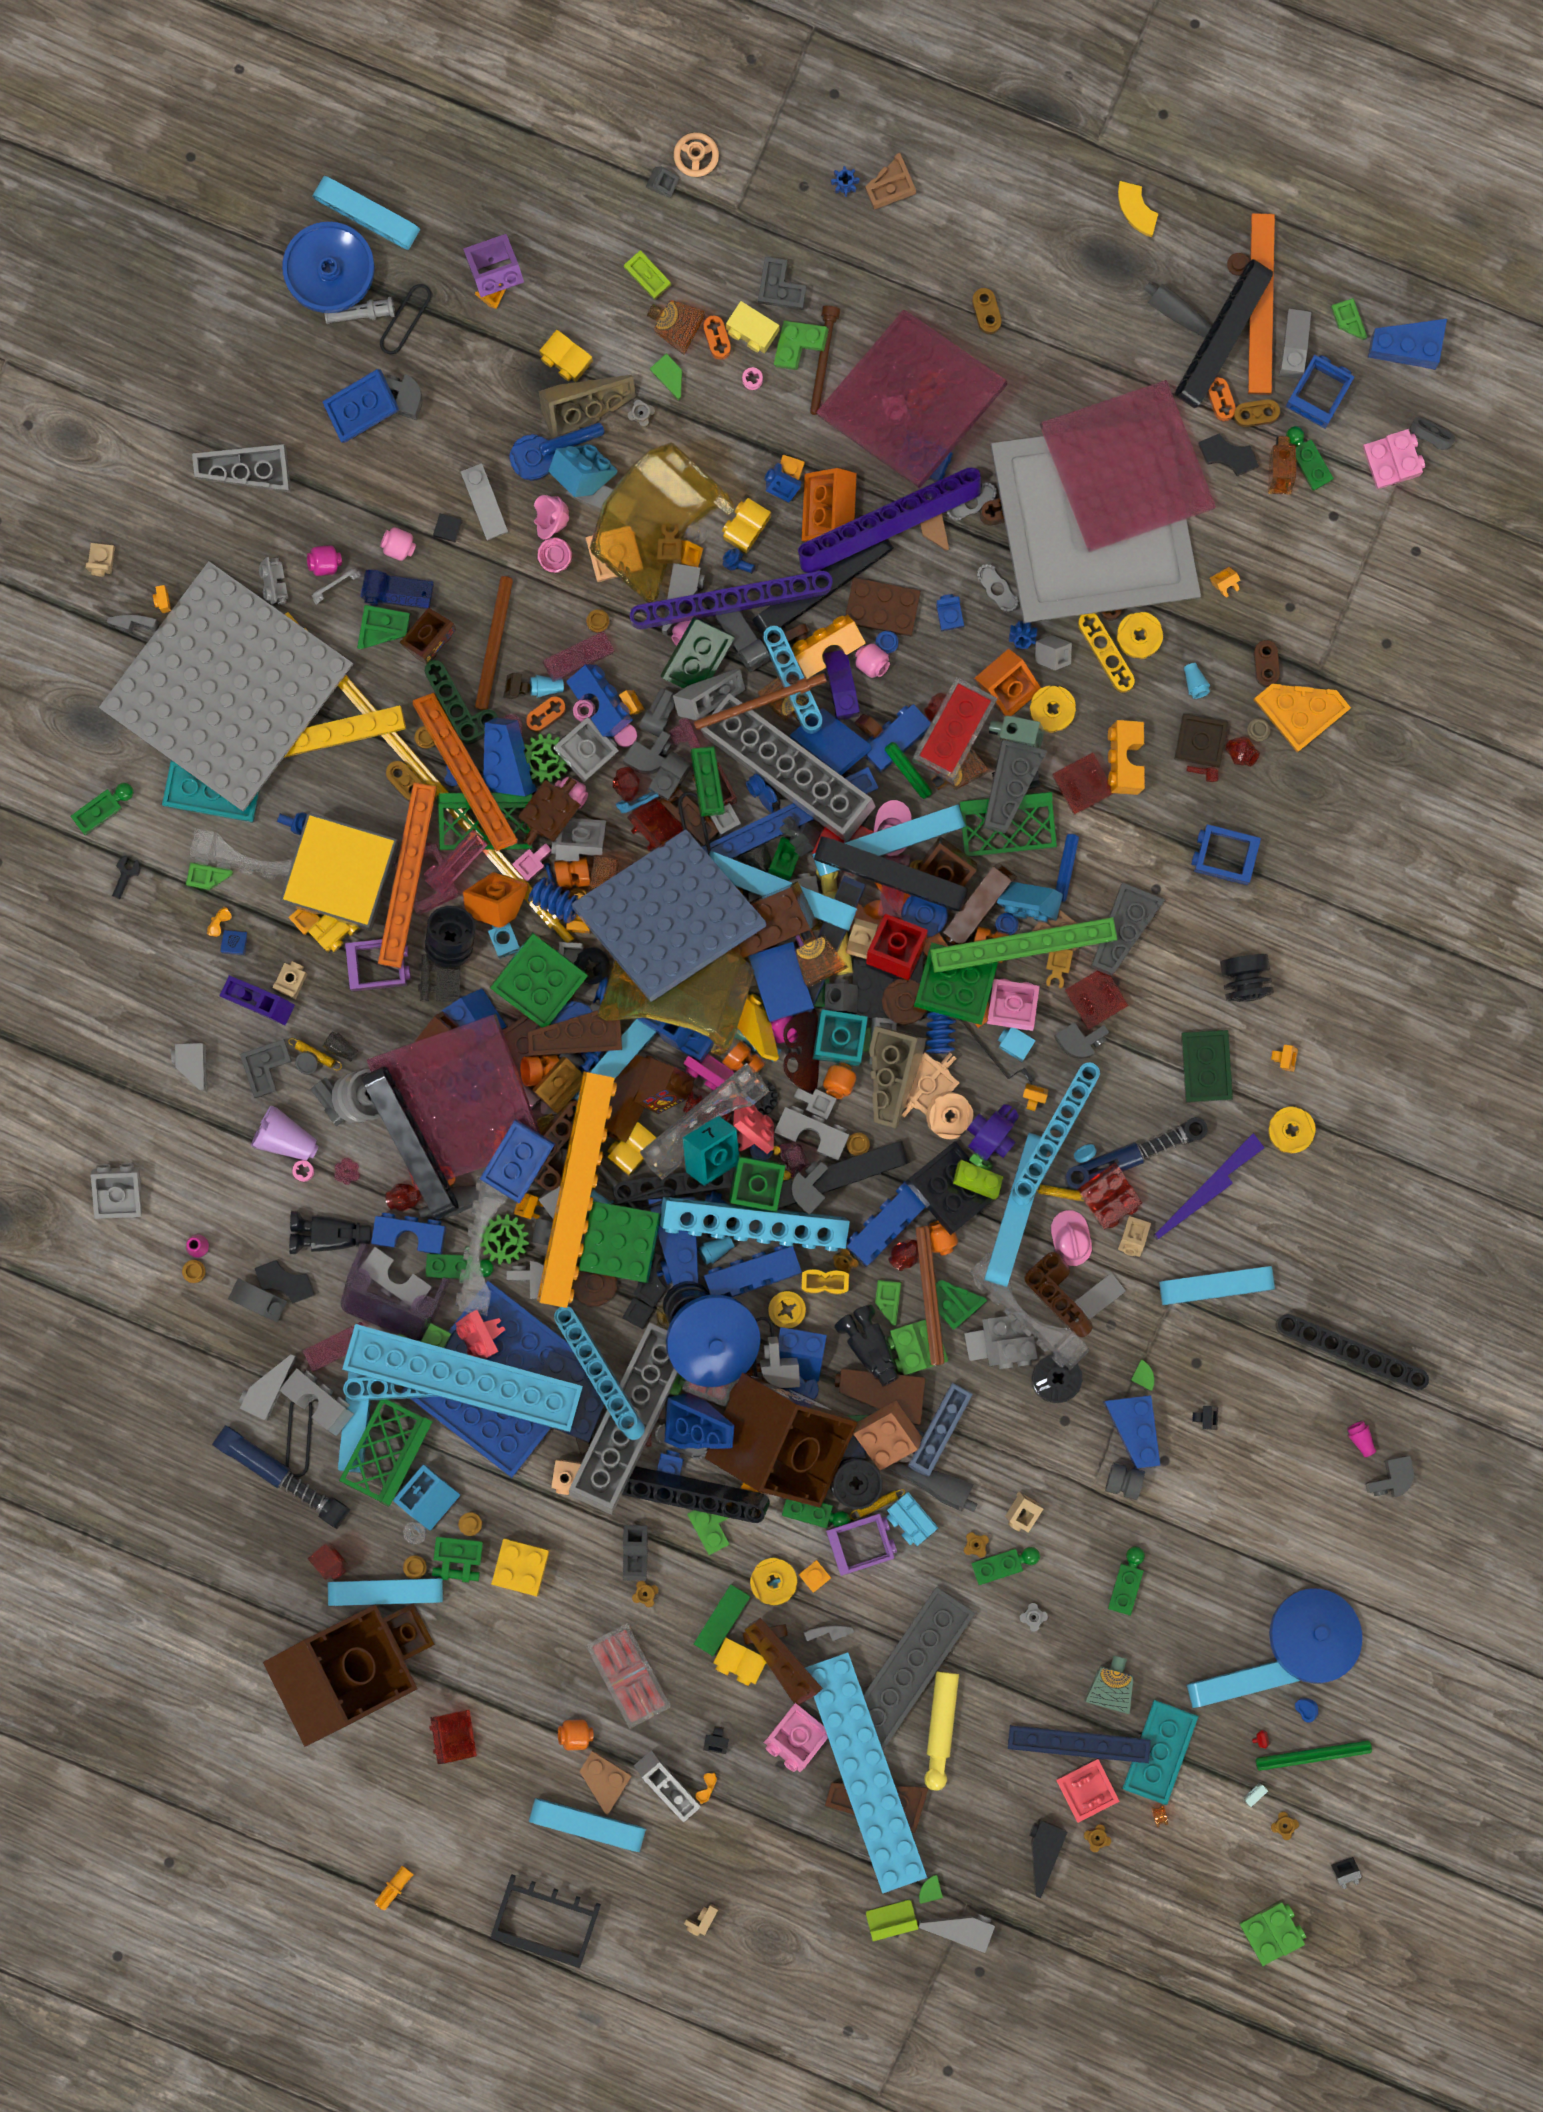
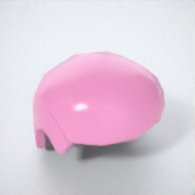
M549 538L540 545L537 559L545 570L558 573L567 569L571 563L572 550L563 539Z

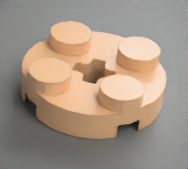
M944 1092L940 1095H935L927 1109L926 1119L928 1127L942 1138H958L972 1123L973 1109L966 1098L958 1093ZM948 1110L955 1114L954 1117L950 1118V1121H947L945 1117Z

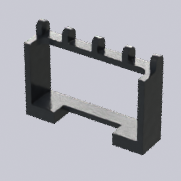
M511 1874L490 1938L580 1968L601 1904L596 1903L594 1911L578 1906L581 1899L579 1896H576L574 1904L556 1899L558 1889L554 1888L550 1897L533 1891L536 1884L534 1881H531L529 1889L515 1885L516 1875ZM511 1890L592 1916L580 1954L578 1955L563 1949L558 1950L500 1929L499 1927Z

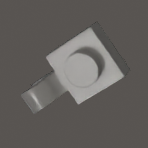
M798 1088L794 1095V1098L808 1104L806 1111L827 1120L836 1101V1098L815 1089L812 1095Z

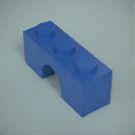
M585 664L566 682L578 700H590L593 696L598 698L599 709L591 717V720L603 737H614L633 721L629 714V708L620 701L616 689L604 677V671L597 665Z
M382 1213L381 1217L375 1216L371 1244L396 1248L399 1236L404 1232L410 1231L414 1232L418 1237L417 1251L432 1254L443 1253L446 1227L441 1226L442 1221L428 1219L427 1223L418 1222L419 1218L405 1216L404 1220L395 1219V1214Z

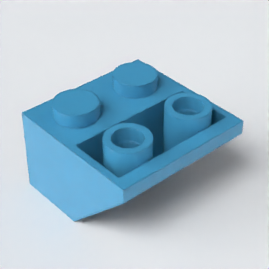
M586 444L584 446L556 448L548 472L574 497L593 495L614 477L618 470L595 446Z
M1012 882L998 898L997 904L1003 906L1004 911L1012 913L1014 917L1027 919V916L1034 917L1035 921L1047 923L1048 920H1057L1063 894L1052 888Z
M423 1464L393 1501L431 1531L461 1494L426 1464Z

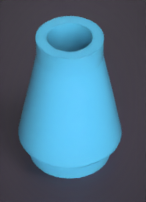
M1191 663L1186 665L1183 669L1186 675L1189 695H1192L1193 699H1198L1209 694L1210 684L1199 670L1197 664Z
M540 675L530 677L531 696L538 698L564 691L563 679Z
M728 1236L724 1239L702 1243L698 1251L706 1265L709 1263L714 1264L724 1254L734 1248V1244Z

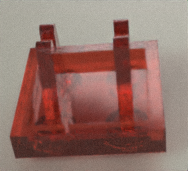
M1093 752L1052 774L1073 815L1115 794L1111 793V785L1108 784V779Z
M656 798L634 810L627 817L634 825V828L631 830L633 835L640 831L650 842L646 848L649 852L653 848L663 847L667 841L683 832V827L679 821L674 819L665 809L664 805Z
M1098 970L1064 990L1088 1030L1128 1007L1127 1002L1111 976Z
M470 1709L430 1717L431 1726L429 1728L433 1732L435 1745L433 1754H436L437 1764H445L477 1756Z

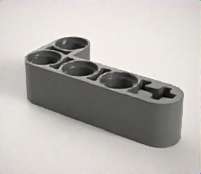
M720 586L716 590H721L725 588L723 586ZM727 596L725 602L728 605H734L731 597ZM704 600L708 609H712L715 606L712 600ZM740 611L713 616L722 630L735 637L731 645L749 672L770 660L766 647L760 639L756 638Z

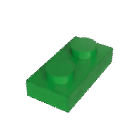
M781 837L768 873L790 881L799 855L795 852L796 847L789 842L790 840Z

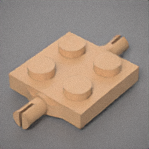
M949 1052L940 1063L933 1060L926 1053L922 1055L921 1063L904 1109H907L903 1112L902 1117L905 1118L912 1108L918 1109L926 1115L931 1099L935 1095L952 1092L959 1085V1082L951 1076L948 1070L950 1065L956 1060L955 1056L951 1058L952 1054Z

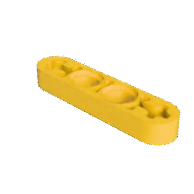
M1095 613L1081 615L1078 627L1114 688L1121 693L1129 692L1134 685V676L1100 619ZM1084 618H1088V620L1093 619L1094 622L1092 624V627L1095 631L1098 628L1101 631L1096 632L1092 635V637H1089L1088 634H1091L1092 630L1089 626H1083L1085 622ZM1096 637H1104L1107 641L1106 647L1102 649L1097 648L1094 645ZM1109 656L1116 657L1119 661L1118 666L1115 668L1108 667L1106 665V658ZM1123 667L1124 670L1121 671V675L1124 679L1129 678L1128 687L1120 686L1118 684L1120 682L1119 675L1113 676L1112 673L1119 671Z

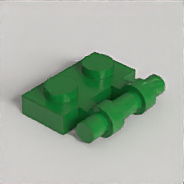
M436 1537L434 1560L443 1561L442 1568L433 1567L432 1577H441V1579L446 1581L450 1578L459 1579L465 1583L470 1581L479 1582L480 1572L471 1571V1564L481 1565L483 1542ZM450 1562L463 1563V1570L450 1569Z

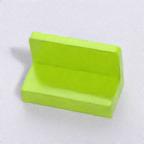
M911 1900L866 1911L873 1941L918 1930Z

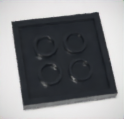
M923 951L910 979L919 984L923 973ZM854 956L852 984L858 985L857 1013L852 1014L868 1017L867 1019L876 1017L889 1019L882 1007L883 993L890 983L904 978L868 965L865 958Z
M956 1141L905 1182L950 1235L993 1201L991 1198L953 1184L957 1165L961 1160L975 1165L969 1160L968 1155Z

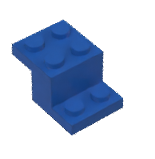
M675 987L652 1002L649 1001L637 1018L639 1022L658 1032L664 1042L700 1063L703 1062L726 1027H714L704 1016L702 1004Z

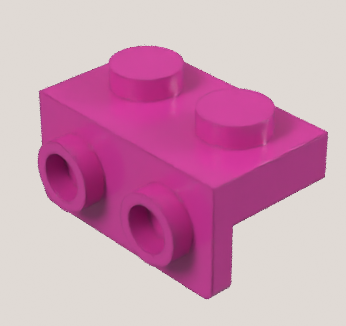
M707 1054L702 1063L690 1056L683 1063L686 1067L685 1072L695 1079L698 1076L704 1079V1085L714 1092L717 1089L722 1092L734 1075L733 1071L709 1054Z

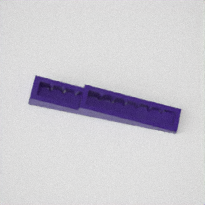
M1254 1133L1240 1145L1153 1235L1156 1240L1233 1184L1228 1175L1264 1149V1146Z

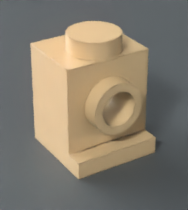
M291 961L290 965L284 963L272 988L296 999L308 974L303 971V966ZM293 974L294 980L292 982H287V975Z
M1018 1491L1017 1498L1005 1517L1008 1519L1010 1527L1019 1532L1023 1529L1029 1533L1043 1508L1037 1501Z

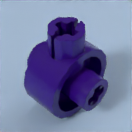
M1003 1104L998 1111L994 1112L989 1120L979 1113L966 1129L975 1136L968 1148L985 1161L993 1152L1004 1158L1016 1143L1007 1135L1019 1118L1015 1109L1005 1118L1012 1108L1010 1105Z

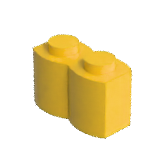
M558 330L552 334L539 350L542 362L550 368L552 366L558 368L560 376L567 381L572 379L577 382L593 362L592 356Z
M749 498L745 502L741 501L734 512L737 514L733 521L728 520L722 529V532H724L723 540L746 554L771 518L769 510Z
M637 1122L626 1143L615 1141L607 1151L610 1153L608 1159L630 1177L659 1143V1139Z
M806 1270L802 1272L801 1290L806 1293L818 1294L826 1291L830 1294L841 1295L848 1292L849 1274L838 1270L827 1273L820 1270Z
M725 1637L713 1663L717 1665L715 1670L727 1676L729 1672L738 1675L737 1681L749 1686L750 1683L756 1684L766 1661L762 1655Z

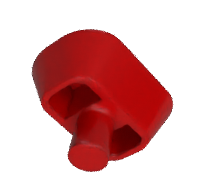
M1261 1730L1256 1734L1257 1738L1252 1739V1742L1258 1743L1260 1748L1266 1749L1269 1746L1268 1735L1265 1730Z

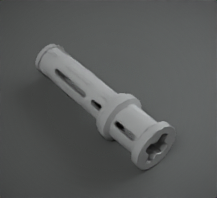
M391 296L386 300L373 301V299L367 301V304L354 305L344 311L324 314L326 323L329 324L368 317L372 320H376V317L389 315L395 317V309Z

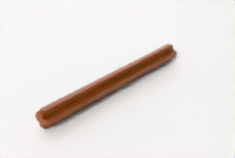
M501 576L475 704L478 710H486L489 705L513 579L508 576Z
M921 1226L916 1228L930 1361L931 1365H942L945 1361L929 1226Z

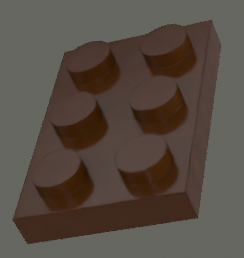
M853 577L846 615L850 616L856 626L879 631H891L895 634L912 637L921 591Z

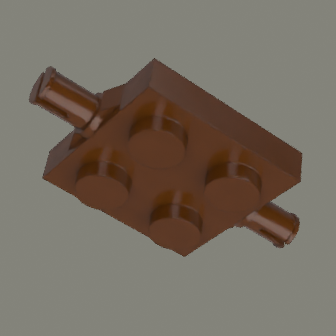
M569 777L562 788L553 786L546 780L542 783L518 816L531 829L523 839L526 844L531 846L538 835L546 837L552 842L556 840L581 806L569 794L575 784H577L575 780Z

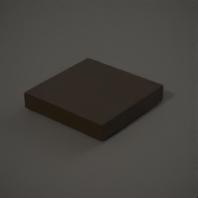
M1183 713L1174 759L1220 768L1228 722Z

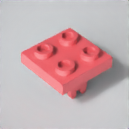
M739 1097L734 1102L733 1124L738 1132L739 1151H743L755 1144L768 1154L774 1149V1122L769 1116L760 1113L751 1101H746L744 1098Z
M475 1310L455 1323L458 1336L464 1340L467 1346L468 1355L487 1360L498 1352L493 1339L505 1331L504 1327L497 1328V1324L501 1322L499 1318L483 1322L478 1310Z
M1098 1758L1056 1779L1077 1823L1120 1802Z

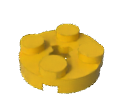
M1146 612L1127 615L1121 621L1117 630V643L1121 650L1132 658L1145 659L1157 652L1163 641V631L1160 622L1156 617ZM1144 630V637L1146 639L1136 640L1134 632Z
M1045 686L1034 694L1029 710L1033 721L1040 722L1045 731L1054 733L1067 728L1074 719L1076 705L1074 697L1067 689L1060 686ZM1049 703L1059 706L1057 714H1049L1047 712L1049 709L1047 705Z
M1286 1107L1275 1113L1269 1121L1268 1135L1272 1144L1279 1151L1294 1154L1309 1147L1315 1136L1316 1128L1314 1120L1309 1113L1297 1107ZM1288 1124H1291L1293 1127L1297 1126L1296 1136L1292 1137L1291 1134L1286 1133L1285 1130L1288 1129Z
M777 1558L761 1561L755 1567L750 1579L751 1589L755 1597L764 1604L772 1606L781 1605L789 1601L796 1593L798 1583L793 1567L784 1560ZM772 1575L781 1580L775 1589L767 1584Z

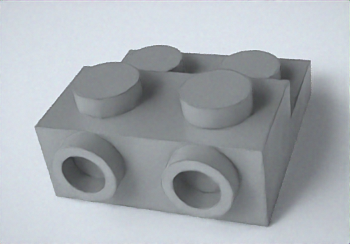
M588 717L553 747L583 782L590 778L619 751L614 740L610 737H603L593 721Z
M571 818L556 840L552 842L551 853L556 854V860L579 861L580 854L602 855L606 821Z
M133 1163L120 1164V1168H111L110 1164L97 1165L96 1169H93L91 1172L94 1219L141 1217L140 1167H134Z
M1025 1314L982 1320L989 1366L999 1365V1369L1012 1368L1015 1362H1017L1018 1367L1032 1365L1031 1360L1037 1359L1034 1336L1028 1337Z

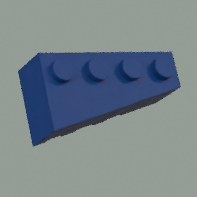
M905 1182L896 1190L898 1195L892 1201L888 1198L879 1207L882 1211L876 1217L872 1214L863 1224L865 1228L860 1233L856 1231L847 1240L849 1243L847 1248L866 1268L926 1207Z
M690 1197V1198H681V1199H690V1200H695V1198H694V1197ZM648 1199L650 1205L663 1199ZM662 1204L650 1208L651 1212L661 1214ZM683 1213L680 1217V1221H689L691 1218V1213ZM659 1224L658 1236L673 1286L684 1281L699 1284L697 1236L689 1235L688 1231L679 1230L677 1234L668 1233Z
M781 1245L775 1247V1252L766 1255L764 1251L752 1255V1260L744 1262L743 1259L730 1263L731 1267L725 1269L717 1267L709 1270L708 1274L704 1275L710 1294L733 1298L802 1274L793 1246L788 1248V1246Z

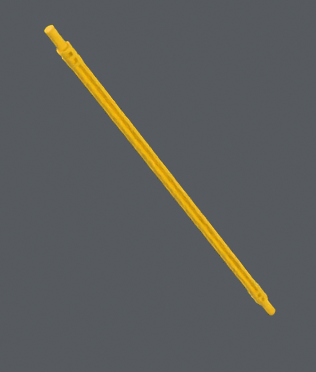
M289 612L284 614L298 624ZM345 675L338 684V687L362 714L377 711L349 677ZM397 732L381 735L423 784L437 787L436 799L439 793H449ZM446 809L455 820L459 817L453 809ZM458 809L461 813L465 811L464 809ZM467 812L464 814L473 824L476 823ZM460 818L457 821L465 832L471 828L464 819ZM476 825V827L486 836L483 830L478 825ZM474 829L468 834L476 844L483 839ZM484 841L481 845L489 844L486 841ZM482 850L504 876L528 884L529 888L524 898L550 929L553 928L565 942H572L574 938L560 923L561 919H558L556 914L551 915L548 910H542L540 905L535 906L533 901H528L529 894L533 889L532 886L500 850Z

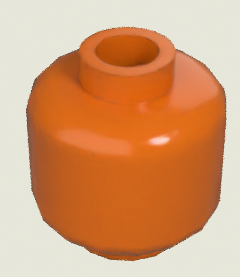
M845 1063L830 1066L823 1081L826 1093L836 1099L849 1096L856 1082V1074L852 1071V1067Z
M938 1220L930 1223L928 1226L930 1228L932 1252L940 1253L941 1256L952 1253L954 1251L953 1247L958 1244L956 1232L950 1235Z
M584 1719L565 1720L562 1726L558 1727L559 1745H563V1748L567 1751L585 1750L589 1742L593 1741V1728L589 1727Z

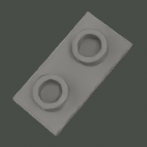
M266 557L259 565V575L264 581V600L270 605L276 602L278 605L286 604V599H288L286 583H277V580L285 578L282 562H279V558L269 560V557Z

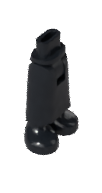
M291 1211V1232L311 1231V1236L290 1234V1254H297L301 1248L311 1246V1252L346 1249L355 1245L359 1247V1244H370V1226L360 1225V1222L356 1224L344 1219L312 1215V1221L303 1219L298 1211Z
M866 1305L853 1312L865 1332L863 1335L859 1332L850 1314L842 1317L835 1324L834 1328L839 1334L847 1333L850 1336L847 1340L848 1345L862 1364L873 1374L876 1380L879 1379L884 1387L899 1377L895 1371L896 1366L879 1323L873 1324L871 1321L875 1315V1309L873 1305Z

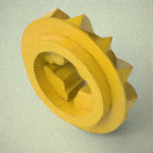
M784 1291L772 1298L768 1312L770 1319L775 1325L789 1329L796 1327L802 1322L805 1317L806 1307L803 1299L798 1294ZM781 1301L784 1304L786 1303L787 1306L796 1304L793 1307L794 1309L791 1310L793 1319L790 1316L788 1317L787 1314L778 1316L783 1310Z

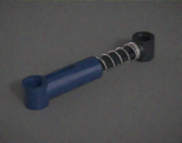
M1194 1117L1180 1124L1176 1130L1172 1129L1170 1133H1163L1160 1137L1155 1136L1153 1140H1146L1143 1144L1133 1142L1073 1166L1065 1174V1183L1072 1190H1080L1144 1163L1145 1157L1149 1158L1150 1155L1155 1153L1158 1155V1152L1167 1151V1148L1172 1146L1175 1148V1145L1180 1143L1189 1144L1200 1141L1207 1134V1124L1203 1119ZM1191 1124H1198L1201 1128L1200 1135H1192L1189 1132V1126ZM1107 1163L1109 1164L1108 1168L1095 1172L1091 1175H1089L1088 1171L1093 1170ZM1073 1172L1082 1174L1083 1182L1081 1184H1074L1071 1181V1174Z
M227 1425L223 1427L212 1443L218 1450L234 1458L277 1489L284 1487L286 1492H292L294 1497L298 1496L302 1499V1502L308 1503L310 1508L314 1507L316 1512L319 1513L318 1517L336 1529L339 1528L351 1510L333 1497L329 1499L325 1495L321 1496L317 1493V1489L312 1490L309 1484L305 1485L301 1482V1479L298 1480L293 1477V1474L290 1475V1468L249 1442Z

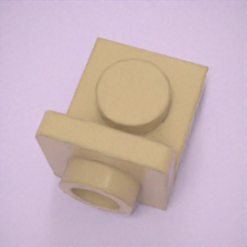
M91 543L89 561L86 563V569L91 572V575L104 577L105 574H112L114 545Z
M855 918L846 953L867 959V951L875 936L878 924Z
M1129 1216L1118 1250L1129 1256L1140 1257L1151 1223Z
M710 1904L709 1908L703 1907L697 1918L701 1923L698 1924L687 1918L684 1923L688 1926L686 1930L696 1936H699L700 1933L705 1936L719 1908Z

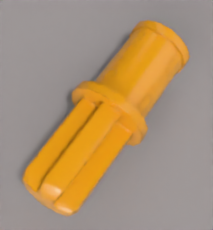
M402 1865L391 1881L386 1882L387 1886L375 1900V1905L381 1910H386L397 1894L401 1895V1890L414 1874Z

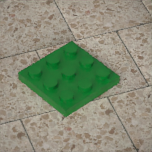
M532 932L490 985V989L543 1028L549 1026L584 982L588 974Z
M931 942L914 1007L982 1025L998 962L934 973L930 950L946 946Z
M593 1201L579 1270L648 1283L661 1214Z

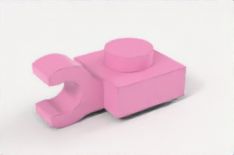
M544 844L534 854L529 849L512 865L529 882L545 868L541 862L552 854V849L547 844Z

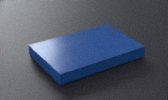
M376 369L322 401L342 443L349 441L400 411L381 369Z
M821 708L819 711L822 716V726L817 733H807L800 726L790 734V738L839 775H842L871 751V745L824 708ZM811 717L805 723L810 727H814L818 724V720L815 717Z
M793 942L749 955L769 1022L814 1009Z
M515 1119L484 1170L480 1180L520 1203L555 1146V1143Z

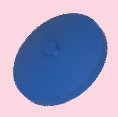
M320 222L304 228L290 241L284 253L282 270L288 290L300 304L316 312L336 313L351 308L367 294L374 278L375 265L368 243L355 229L338 222Z
M706 1295L684 1305L672 1319L666 1336L667 1354L675 1370L687 1381L703 1387L723 1386L739 1379L741 1374L746 1373L753 1365L760 1347V1331L752 1313L738 1300L724 1295Z
M1312 1588L1294 1593L1278 1606L1271 1620L1269 1637L1276 1660L1287 1673L1303 1682L1321 1684L1336 1680L1350 1671L1360 1655L1362 1629L1359 1619L1353 1608L1342 1597L1331 1591Z

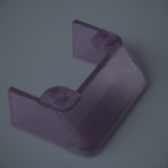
M361 1243L347 1276L340 1302L342 1309L350 1315L398 1335L400 1333L409 1339L421 1341L430 1323L433 1324L451 1280L443 1277L435 1299L421 1295L414 1299L410 1309L367 1291L371 1277L366 1270L360 1267L369 1246Z

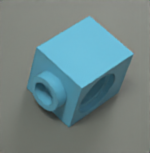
M510 922L502 928L491 926L492 929L488 932L499 959L514 954L520 949ZM501 933L510 935V940L507 944L498 943L497 938Z
M1010 1028L1009 1031L1004 1029L998 1039L1001 1042L999 1048L1023 1062L1036 1041L1016 1028Z

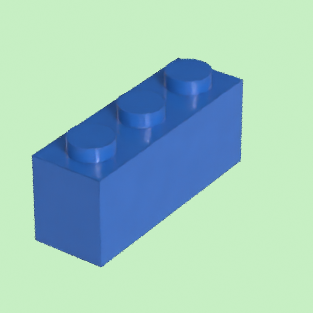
M914 704L910 707L904 706L896 714L898 718L893 723L890 721L882 726L884 731L876 739L870 737L867 740L871 745V751L864 757L880 774L893 763L885 751V747L889 743H896L904 753L932 727V723Z

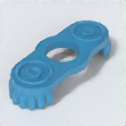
M650 792L630 803H625L624 800L616 803V806L621 813H627L659 797V795Z

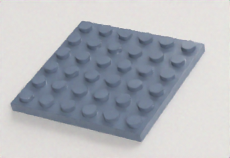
M687 830L679 833L572 903L573 910L650 1002L766 927V922Z

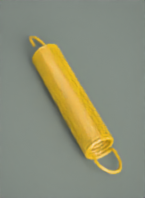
M296 1040L295 1049L301 1052H312L316 1055L318 1061L325 1066L332 1068L337 1061L307 1043Z
M1040 1184L1038 1194L1079 1201L1081 1200L1082 1192Z
M894 1490L879 1497L871 1506L855 1511L863 1518L898 1500L896 1495L898 1491Z

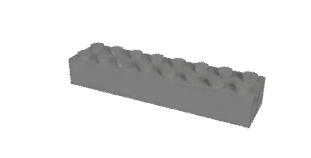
M729 693L712 714L742 704V702ZM753 710L701 728L706 739L752 773L760 775L764 782L845 842L851 838L875 808L871 797Z
M652 1323L648 1324L620 1382L622 1389L644 1424L645 1430L643 1435L636 1440L628 1439L618 1428L607 1410L569 1488V1496L611 1515L664 1407L670 1390L679 1375L667 1354V1330ZM631 1423L627 1429L631 1428L634 1423Z

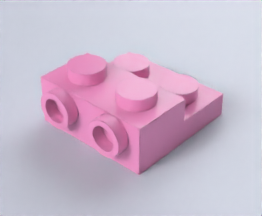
M1409 429L1363 445L1377 490L1419 477L1423 473L1422 469L1425 468V462L1422 455L1417 456L1415 447H1418L1417 438L1414 433L1410 434Z
M994 979L987 1024L1033 1031L1039 986L1029 982L1017 983L1011 982L1008 979Z
M795 1703L763 1743L767 1745L766 1750L775 1757L779 1755L785 1760L784 1765L789 1770L801 1772L821 1748L828 1736L825 1727Z

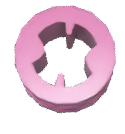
M754 367L746 369L742 376L743 385L749 390L760 388L763 382L761 371ZM749 374L759 377V379H756L757 383L747 382L746 379H749Z
M301 1160L295 1163L292 1172L297 1180L306 1182L314 1176V1167L308 1161ZM301 1165L305 1168L309 1167L310 1171L306 1172L308 1176L298 1175L297 1170H300L298 1167Z

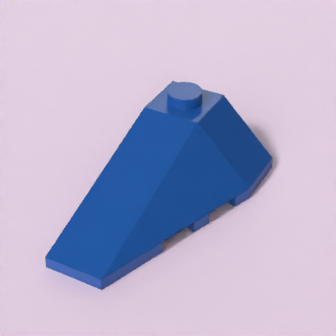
M690 1393L668 1398L664 1442L679 1449H722L733 1447L734 1425L708 1402Z

